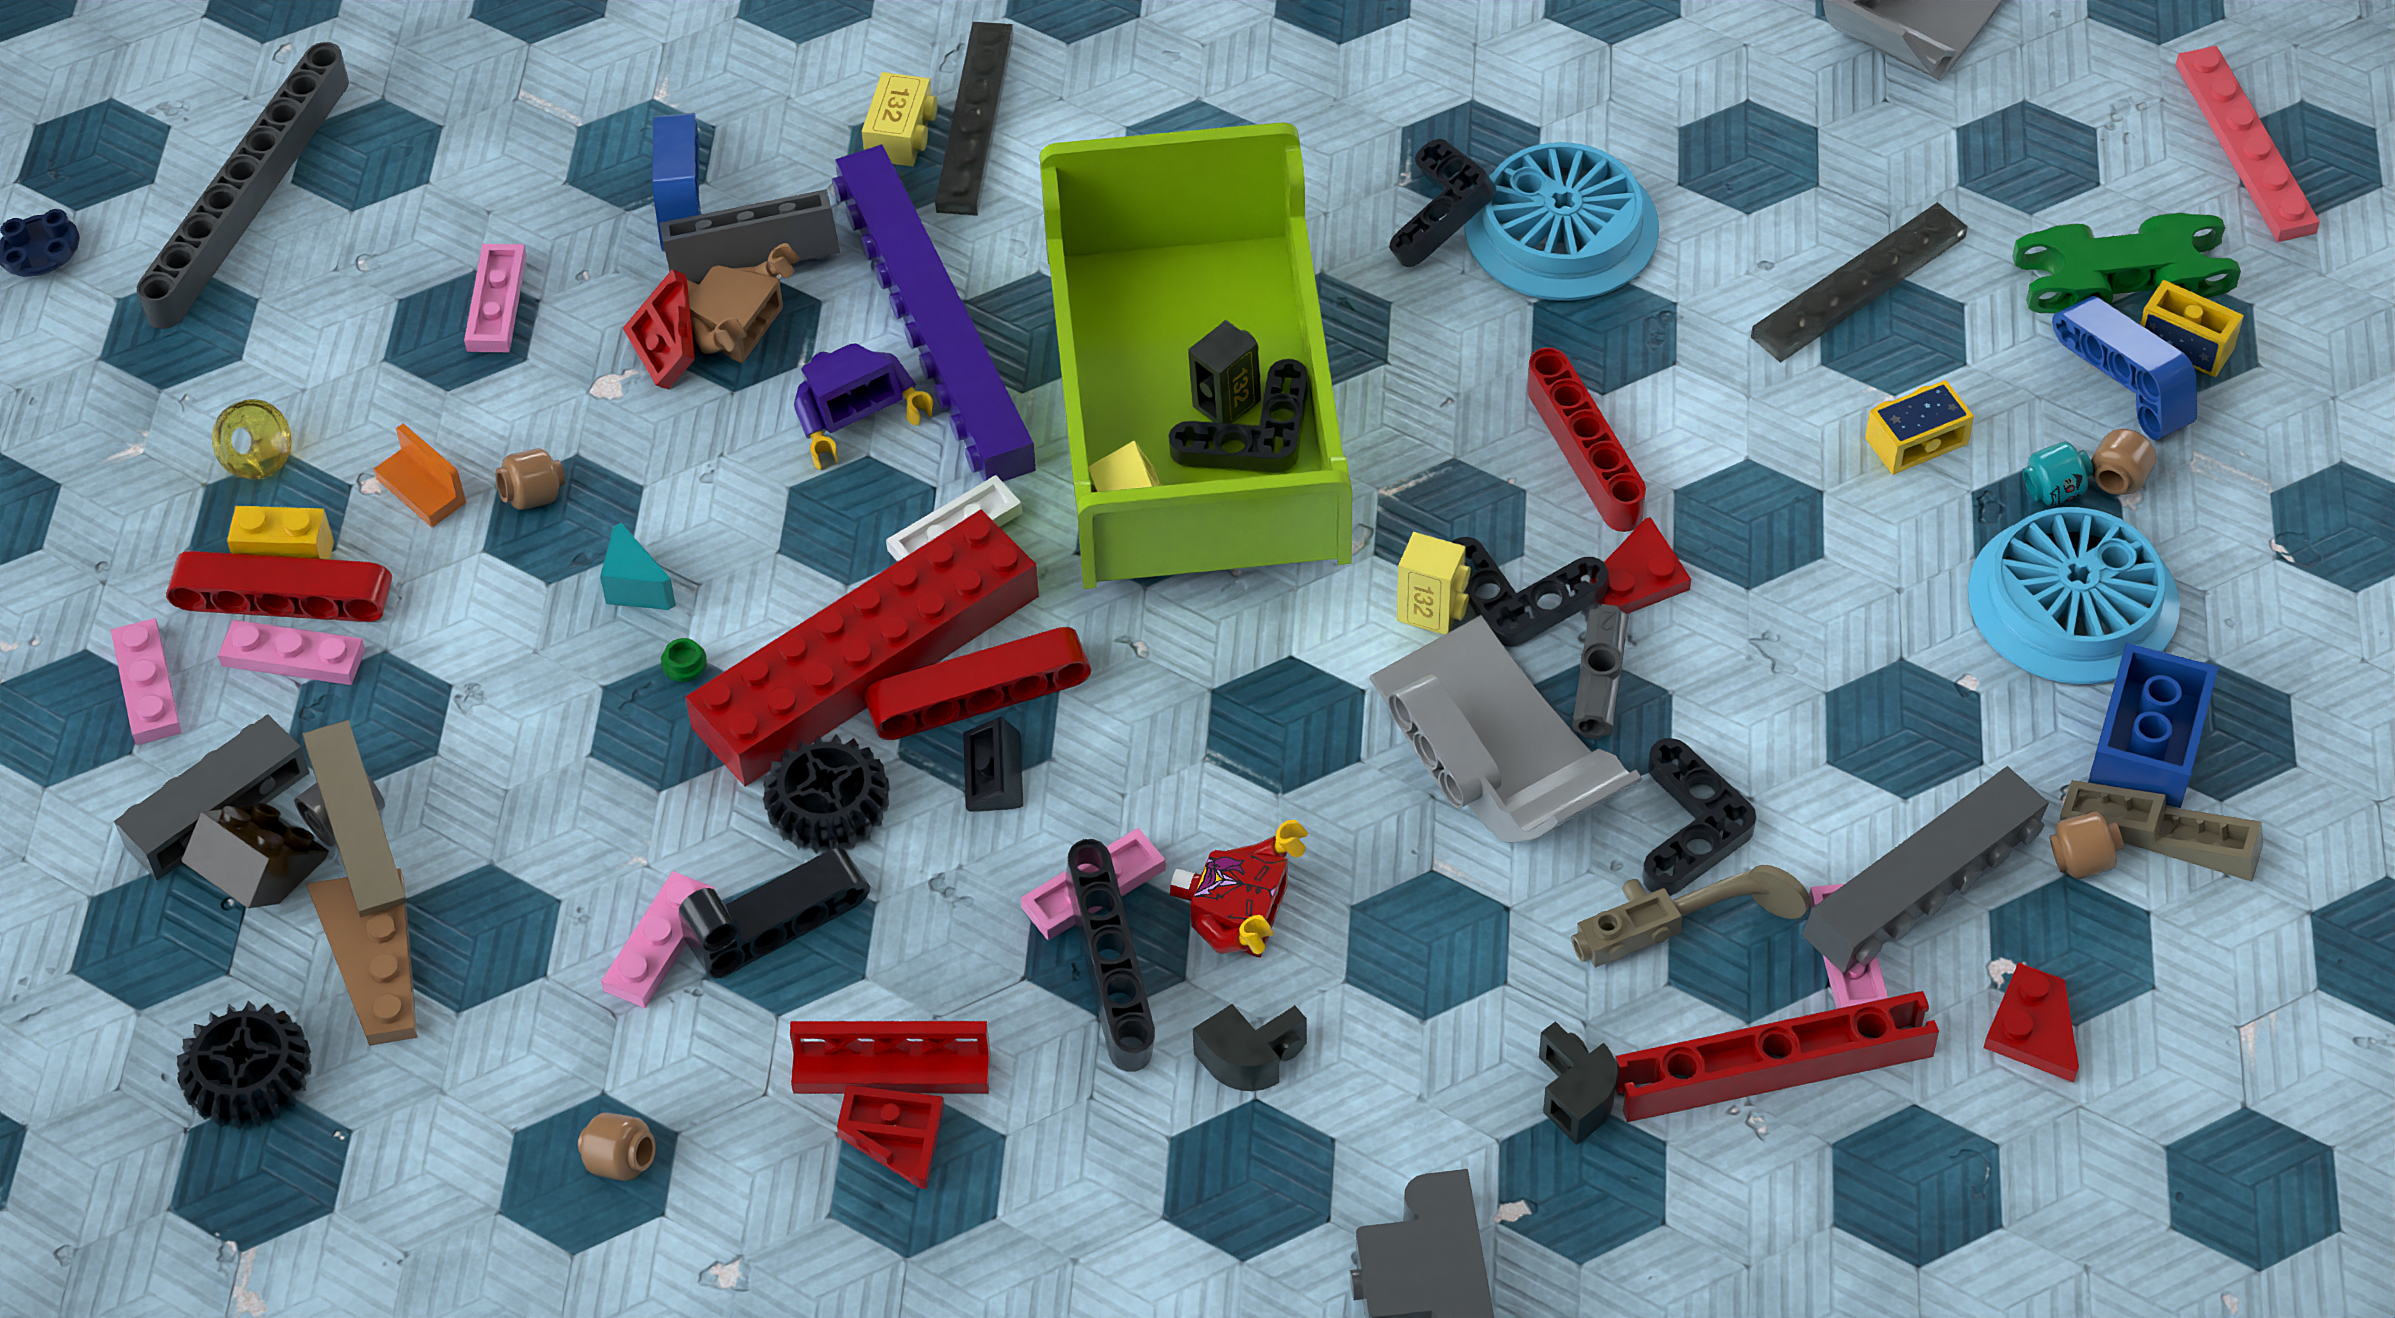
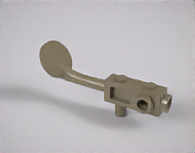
M1770 865L1756 866L1750 871L1725 878L1671 900L1665 888L1647 894L1638 879H1631L1622 887L1629 902L1578 922V933L1571 936V942L1581 962L1590 960L1596 968L1608 962L1620 960L1625 955L1652 944L1664 942L1668 938L1681 933L1683 916L1717 902L1738 896L1751 895L1767 911L1783 918L1797 919L1802 917L1809 908L1810 896L1805 887L1794 876Z

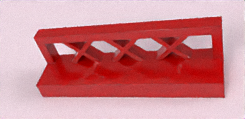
M987 1021L790 1022V1039L793 1049L791 1079L793 1094H844L846 1085L919 1094H989L991 1050ZM804 1039H823L825 1041H804ZM858 1039H872L874 1041H860ZM907 1039H921L923 1041H909ZM955 1039H977V1041H957Z

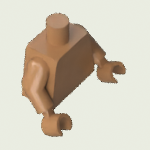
M783 243L774 248L769 255V260L758 266L729 268L717 265L710 269L700 284L687 280L692 337L702 353L713 354L720 351L740 363L745 361L783 309L779 278L781 276L783 278L791 277L794 271L791 264L798 262L800 259L789 244Z

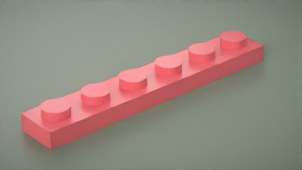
M2217 45L2179 53L2176 61L2178 71L2276 241L2281 242L2316 234L2320 224L2319 219Z

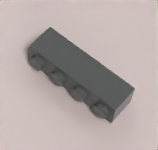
M827 189L660 223L669 271L673 269L686 275L687 280L700 284L710 269L717 265L729 268L758 266L769 260L771 251L783 243L791 246L800 257L799 261L807 259L810 261H821L832 254L840 253Z
M267 714L254 724L243 728L237 736L217 750L207 753L201 761L184 773L168 780L161 789L148 798L128 808L114 823L124 847L158 881L183 863L181 860L201 812L222 810L227 806L239 808L254 806L255 803L267 804L310 772L301 746Z

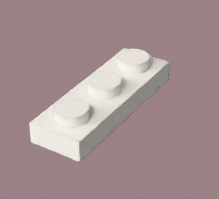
M995 475L886 539L887 550L898 562L980 509L1001 527L1023 514L1022 502Z

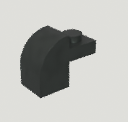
M1230 1004L1193 1028L1194 1055L1216 1080L1230 1088L1241 1091L1264 1090L1278 1084L1279 1062L1281 1060L1289 1061L1302 1051L1304 1045L1307 1044V1018L1295 1005L1257 1030L1251 1026L1233 1004Z
M1555 1021L1544 1029L1540 1036L1539 1058L1558 1076L1557 1079L1545 1087L1543 1113L1577 1145L1597 1130L1609 1117L1614 1104L1617 1067L1614 1056L1604 1043L1591 1053H1588L1586 1045L1576 1034L1572 1032L1567 1033Z

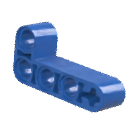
M695 113L653 117L652 188L662 252H665L660 229L661 222L702 214L699 199V135Z
M2090 296L2054 314L2052 318L2053 330L2060 343L2136 394L2137 419L2141 429L2150 439L2160 440L2196 421V373L2192 362L2183 352L2096 296Z

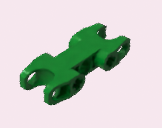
M2162 214L2145 220L2140 225L2138 234L2094 238L2092 229L2085 224L2057 225L2042 231L2029 233L2017 239L2012 255L2015 266L2021 269L2044 270L2052 274L2051 276L2038 278L2029 284L2026 302L2028 308L2037 313L2055 314L2090 296H2096L2110 305L2113 300V294L2157 290L2163 280L2204 298L2225 294L2236 288L2241 273L2238 262L2231 258H2210L2199 253L2210 251L2222 244V237L2226 228L2223 220L2214 215ZM2212 229L2203 236H2193L2200 230ZM2034 247L2047 248L2046 250L2040 252L2025 254L2029 249ZM2227 274L2224 278L2217 281L2206 280L2212 276ZM2058 292L2055 296L2051 298H2039L2045 293Z

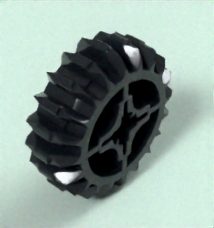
M817 734L814 744L806 745L799 739L796 752L783 749L781 755L782 762H771L770 775L765 776L763 784L765 791L763 796L764 809L767 810L769 823L773 828H778L779 835L783 841L793 838V843L798 850L808 843L811 844V849L816 854L824 845H829L831 849H836L840 843L846 842L854 848L857 842L856 836L859 835L870 839L872 826L882 825L883 812L888 811L889 779L885 775L884 765L880 759H874V753L870 750V747L860 749L855 738L846 744H842L837 734L831 742H823Z
M248 1000L242 1011H236L235 1007L228 1004L227 1014L218 1017V1015L210 1012V1023L207 1026L194 1024L193 1033L195 1038L183 1039L182 1049L184 1053L177 1056V1066L179 1069L177 1081L181 1090H184L183 1095L188 1105L196 1108L198 1115L204 1120L212 1117L214 1122L222 1127L231 1119L233 1125L241 1130L247 1119H252L260 1127L263 1119L262 1116L270 1113L279 1119L281 1112L279 1106L282 1104L295 1106L296 1097L294 1092L306 1091L307 1082L305 1076L311 1074L312 1068L309 1059L311 1057V1049L308 1041L304 1039L305 1035L301 1026L297 1022H292L290 1016L284 1010L275 1013L274 1008L266 1003L257 1011L255 1005ZM257 1042L271 1044L280 1050H270L269 1046L257 1045ZM208 1080H219L220 1084L232 1085V1088L219 1087Z

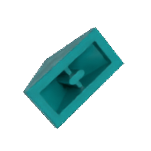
M622 523L614 526L600 575L606 604L669 610L676 606L670 577Z

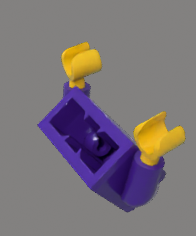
M853 343L831 353L819 352L814 355L810 363L805 364L801 368L804 382L798 386L794 409L806 438L812 439L810 446L813 465L819 470H822L818 457L819 454L829 452L833 455L836 464L839 460L836 443L833 439L825 437L823 434L826 430L831 434L903 400V396L907 401L906 418L912 425L917 426L920 423V414L917 408L923 409L930 418L932 417L933 399L931 395L923 391H915L916 383L898 358L891 353L870 351L857 343Z

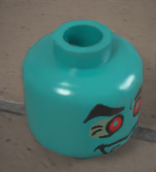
M2064 441L2032 453L2028 458L2027 467L2023 468L2022 473L2027 490L2033 500L2038 501L2041 499L2047 506H2055L2085 494L2088 489V476L2093 475L2094 471L2086 451L2081 450L2078 452L2072 444Z

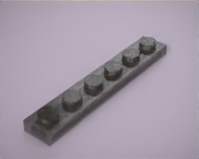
M972 22L935 199L936 213L978 216L1014 37L1013 24Z
M1935 203L1753 325L1751 338L1780 363L1966 238L1968 226L1941 204Z

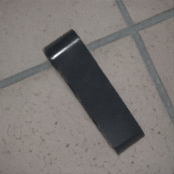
M836 848L811 859L724 905L714 889L704 888L695 891L681 903L678 914L684 940L709 977L716 979L730 975L857 907L870 893V885L844 849Z

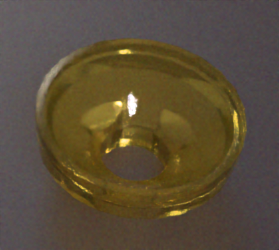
M248 399L236 402L224 409L216 419L212 432L214 453L222 467L237 477L250 480L269 477L282 468L290 454L292 440L288 422L274 405L266 401ZM237 428L245 429L251 436V446L245 454L237 452L232 446V435Z

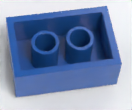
M2126 643L2088 783L2164 794L2166 805L2181 808L2194 765L2218 666Z

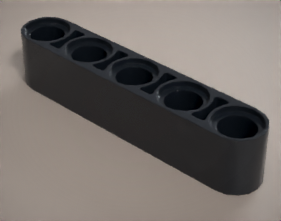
M1083 839L1076 842L1069 850L1066 885L1109 1057L1117 1068L1126 1072H1136L1143 1069L1150 1062L1155 1040V1027L1110 852L1100 841ZM1082 864H1091L1099 870L1093 873H1085L1077 867ZM1094 906H1101L1110 913L1104 916H1096L1091 914L1088 909ZM1105 949H1112L1121 956L1108 960L1103 958L1099 952ZM1114 993H1124L1131 997L1132 1000L1127 1003H1117L1109 996ZM1125 1037H1136L1143 1042V1045L1137 1048H1129L1122 1044L1120 1040Z

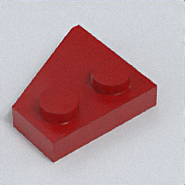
M673 269L623 327L624 332L655 385L667 390L671 388L695 359L687 277L684 273Z
M1651 517L1644 519L1604 561L1609 573L1610 589L1607 595L1599 600L1598 603L1600 606L1602 604L1618 606L1623 613L1629 614L1690 590V576ZM1590 578L1589 580L1590 585L1597 582L1596 578Z
M2018 962L1986 1036L1983 1048L2074 1082L2079 1064L2065 979Z
M846 1085L837 1124L838 1137L918 1188L927 1189L945 1107L943 1096Z

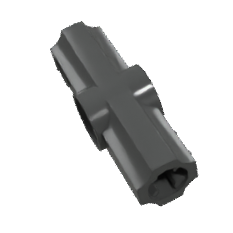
M1602 604L1600 607L1590 609L1572 722V729L1578 731L1583 738L1599 740L1605 735H1612L1629 614L1623 613L1618 606Z

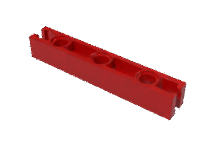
M1918 991L1617 1055L1615 1058L1617 1067L1615 1089L1618 1095L1625 1094L1623 1113L1626 1122H1632L1930 1058L1934 1056L1939 1029L1935 1020L1927 1021L1926 1026L1922 1027L1925 1012L1929 1010V1005L1924 991ZM1907 1026H1913V1028L1901 1029ZM1862 1034H1871L1877 1038L1870 1039L1863 1036ZM1768 1054H1777L1783 1058L1775 1059L1768 1056ZM1674 1074H1683V1075H1686V1076L1689 1077V1078H1688V1079H1678V1078H1675L1673 1075H1674ZM1652 1083L1642 1087L1635 1088V1085Z

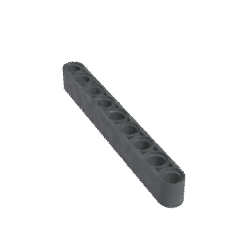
M320 42L312 45L305 52L139 280L136 287L137 294L149 325L158 329H166L177 325L183 319L349 85V78L343 55L338 45L332 42Z

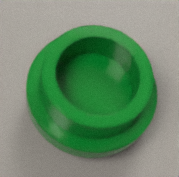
M679 638L666 646L661 656V666L664 674L671 680L687 682L698 678L705 671L707 657L704 649L694 640Z

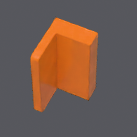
M402 423L396 428L401 449L374 468L376 479L430 527H434L466 503L459 473L451 463Z

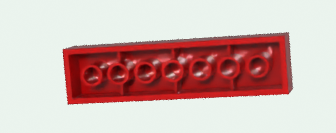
M980 509L685 696L691 727L743 786L746 787L769 772L771 762H782L781 755L783 749L796 752L799 739L806 745H811L814 743L817 734L823 737L865 710L867 706L863 698L864 692L873 683L936 664L1038 598L1036 563Z

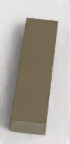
M349 720L302 733L307 754L360 917L407 903Z
M2076 780L2071 781L2060 814V821L2087 812L2097 811L2104 816L2107 824L2117 823L2123 843L2251 882L2253 881L2263 847L2261 821L2167 807L2164 794Z

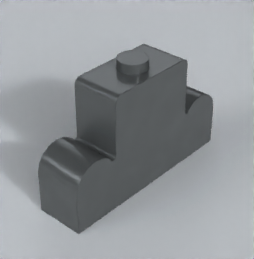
M1468 1169L1426 1173L1416 1176L1405 1188L1402 1222L1361 1226L1356 1230L1357 1269L1350 1270V1285L1353 1301L1362 1300L1365 1318H1494Z

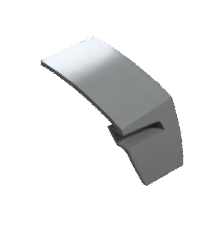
M1823 0L1826 18L1834 29L1941 81L1981 32L2003 0Z
M1482 615L1375 672L1369 678L1388 705L1395 722L1447 800L1459 809L1467 805L1501 842H1520L1538 838L1642 781L1637 770L1629 773L1616 755L1601 749L1593 752L1588 749L1530 682L1495 636Z

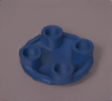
M52 209L45 214L34 215L23 220L20 218L7 220L0 228L3 236L0 239V266L10 274L22 277L41 276L57 270L68 262L78 249L80 235L76 225L68 219L66 212L61 209Z

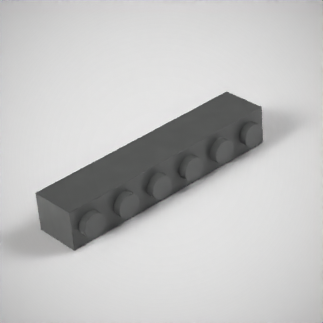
M2006 766L1814 906L1802 936L1843 974L1857 963L1863 966L1867 965L1879 954L1883 944L1892 938L1895 941L1901 940L1910 932L1916 920L1922 915L1933 916L1944 906L1949 895L1957 889L1961 893L1965 892L1977 881L1981 872L1988 866H1991L1993 869L1999 867L2010 856L2015 846L2021 842L2024 845L2031 843L2045 826L2041 820L2049 802L2011 768Z

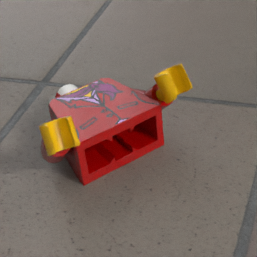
M1285 821L1277 829L1276 836L1257 844L1227 851H1212L1208 856L1202 874L1179 868L1175 870L1170 886V896L1191 901V927L1217 953L1228 954L1243 951L1261 958L1268 937L1274 935L1272 926L1288 886V859L1284 857L1289 853L1292 857L1297 858L1301 857L1305 852L1306 846L1299 839L1306 837L1308 832L1298 821Z

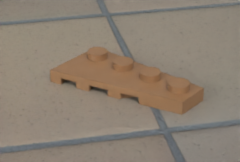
M398 868L397 872L405 893L404 877L401 868ZM347 877L307 883L309 894L369 1046L418 1038L406 903L360 917Z

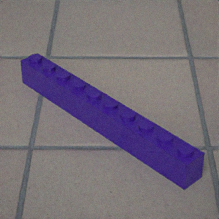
M883 145L835 159L837 177L832 178V186L839 202L846 201V214L853 231L860 230L863 252L867 260L874 258L876 262L874 268L879 285L882 289H889L892 311L896 319L903 318L906 323L904 324V331L911 349L918 348L921 353L919 355V362L922 372L927 380L933 378L936 384L934 385V392L941 410L948 409L951 414L949 422L955 439L957 441L964 440L967 446L964 450L971 471L973 473L979 471L984 482L995 475L1004 482L1036 471L1034 443Z

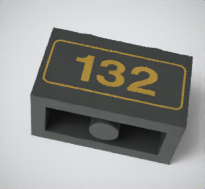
M1225 320L1188 349L1193 407L1214 423L1232 424L1261 401L1259 347L1255 338L1248 331L1240 330Z

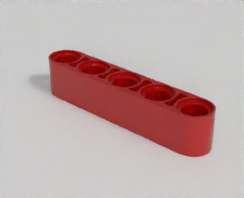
M1546 347L1536 350L1529 359L1527 382L1529 398L1605 523L1610 528L1621 532L1636 529L1642 522L1644 514L1646 486L1643 479L1567 356L1556 348Z
M186 551L180 553L176 558L166 598L173 606L186 611L375 622L383 616L392 582V574L384 566L372 562Z
M1059 627L879 680L866 689L863 698L878 736L884 740H895L1077 686L1087 680L1091 675L1092 668L1076 630L1071 627Z

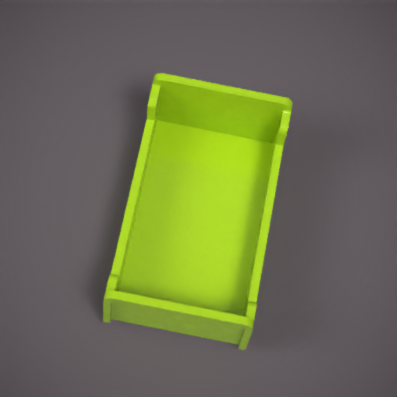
M1278 122L1058 142L1045 146L1040 152L1039 160L1047 261L1050 266L1075 503L1077 507L1083 589L1097 588L1096 582L1320 560L1337 559L1338 565L1352 564L1353 492L1346 455L1343 456L1306 225L1305 175L1297 128L1290 123ZM1225 320L1240 330L1248 331L1255 338L1259 347L1261 401L1232 424L1260 426L1267 375L1270 367L1275 362L1282 359H1294L1304 364L1307 369L1308 393L1298 459L1292 468L1284 472L1185 466L1175 462L1170 455L1169 433L1176 424L1184 421L1212 422L1196 410L1192 404L1188 349ZM1285 378V382L1282 384L1283 393L1290 394L1292 378ZM1279 409L1272 413L1271 417L1278 421H1287L1295 414L1287 409ZM1276 437L1273 453H1280L1283 447V437ZM1187 440L1185 447H1191L1193 440ZM1233 440L1224 443L1221 448L1226 452L1234 453L1241 451L1245 445L1240 441ZM1135 441L1154 466L1161 486L1091 493V486L1094 483L1088 466ZM1209 441V448L1207 449H1214L1213 441Z

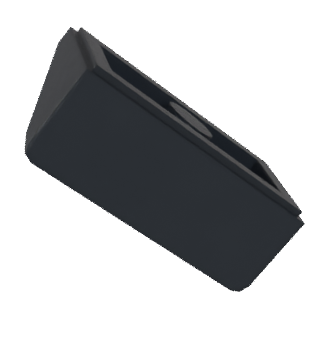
M1001 716L963 732L966 809L969 812L1008 810L1022 807L1021 736L1018 729Z

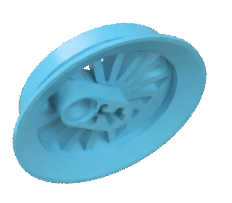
M1554 142L1531 146L1503 161L1489 175L1496 186V193L1493 199L1464 224L1467 245L1473 257L1492 278L1522 294L1558 301L1589 299L1607 294L1624 286L1639 275L1648 265L1654 255L1659 238V219L1655 205L1631 171L1618 159L1602 150L1568 142ZM1559 167L1571 168L1565 186H1563ZM1548 168L1550 177L1546 176L1541 169ZM1581 170L1589 171V172L1578 182V179H1579ZM1525 235L1520 241L1515 240V238ZM1545 237L1548 238L1544 252L1534 249ZM1575 238L1584 246L1579 252H1577ZM1557 243L1565 244L1567 254H1554Z
M2062 507L2044 510L2028 516L2000 532L1987 543L1977 556L1968 583L1970 611L1976 626L1986 641L2001 656L2017 667L2033 675L2062 683L2100 684L2115 681L2126 643L2164 652L2173 638L2179 619L2180 603L2175 581L2149 540L2140 531L2122 519L2088 508ZM2068 532L2080 533L2077 555L2073 549ZM2053 533L2057 546L2046 534ZM2089 535L2103 538L2097 547L2086 552ZM2028 541L2033 547L2025 544L2024 542ZM2009 556L2017 561L2008 560L2006 558ZM2148 581H2149L2151 585L2142 584V583H2140V582H2148ZM2140 603L2151 604V607L2149 609ZM2061 614L2067 616L2065 630L2057 622ZM2082 616L2088 636L2074 635L2076 617ZM2122 616L2135 623L2130 626ZM2098 617L2111 630V634H2103Z

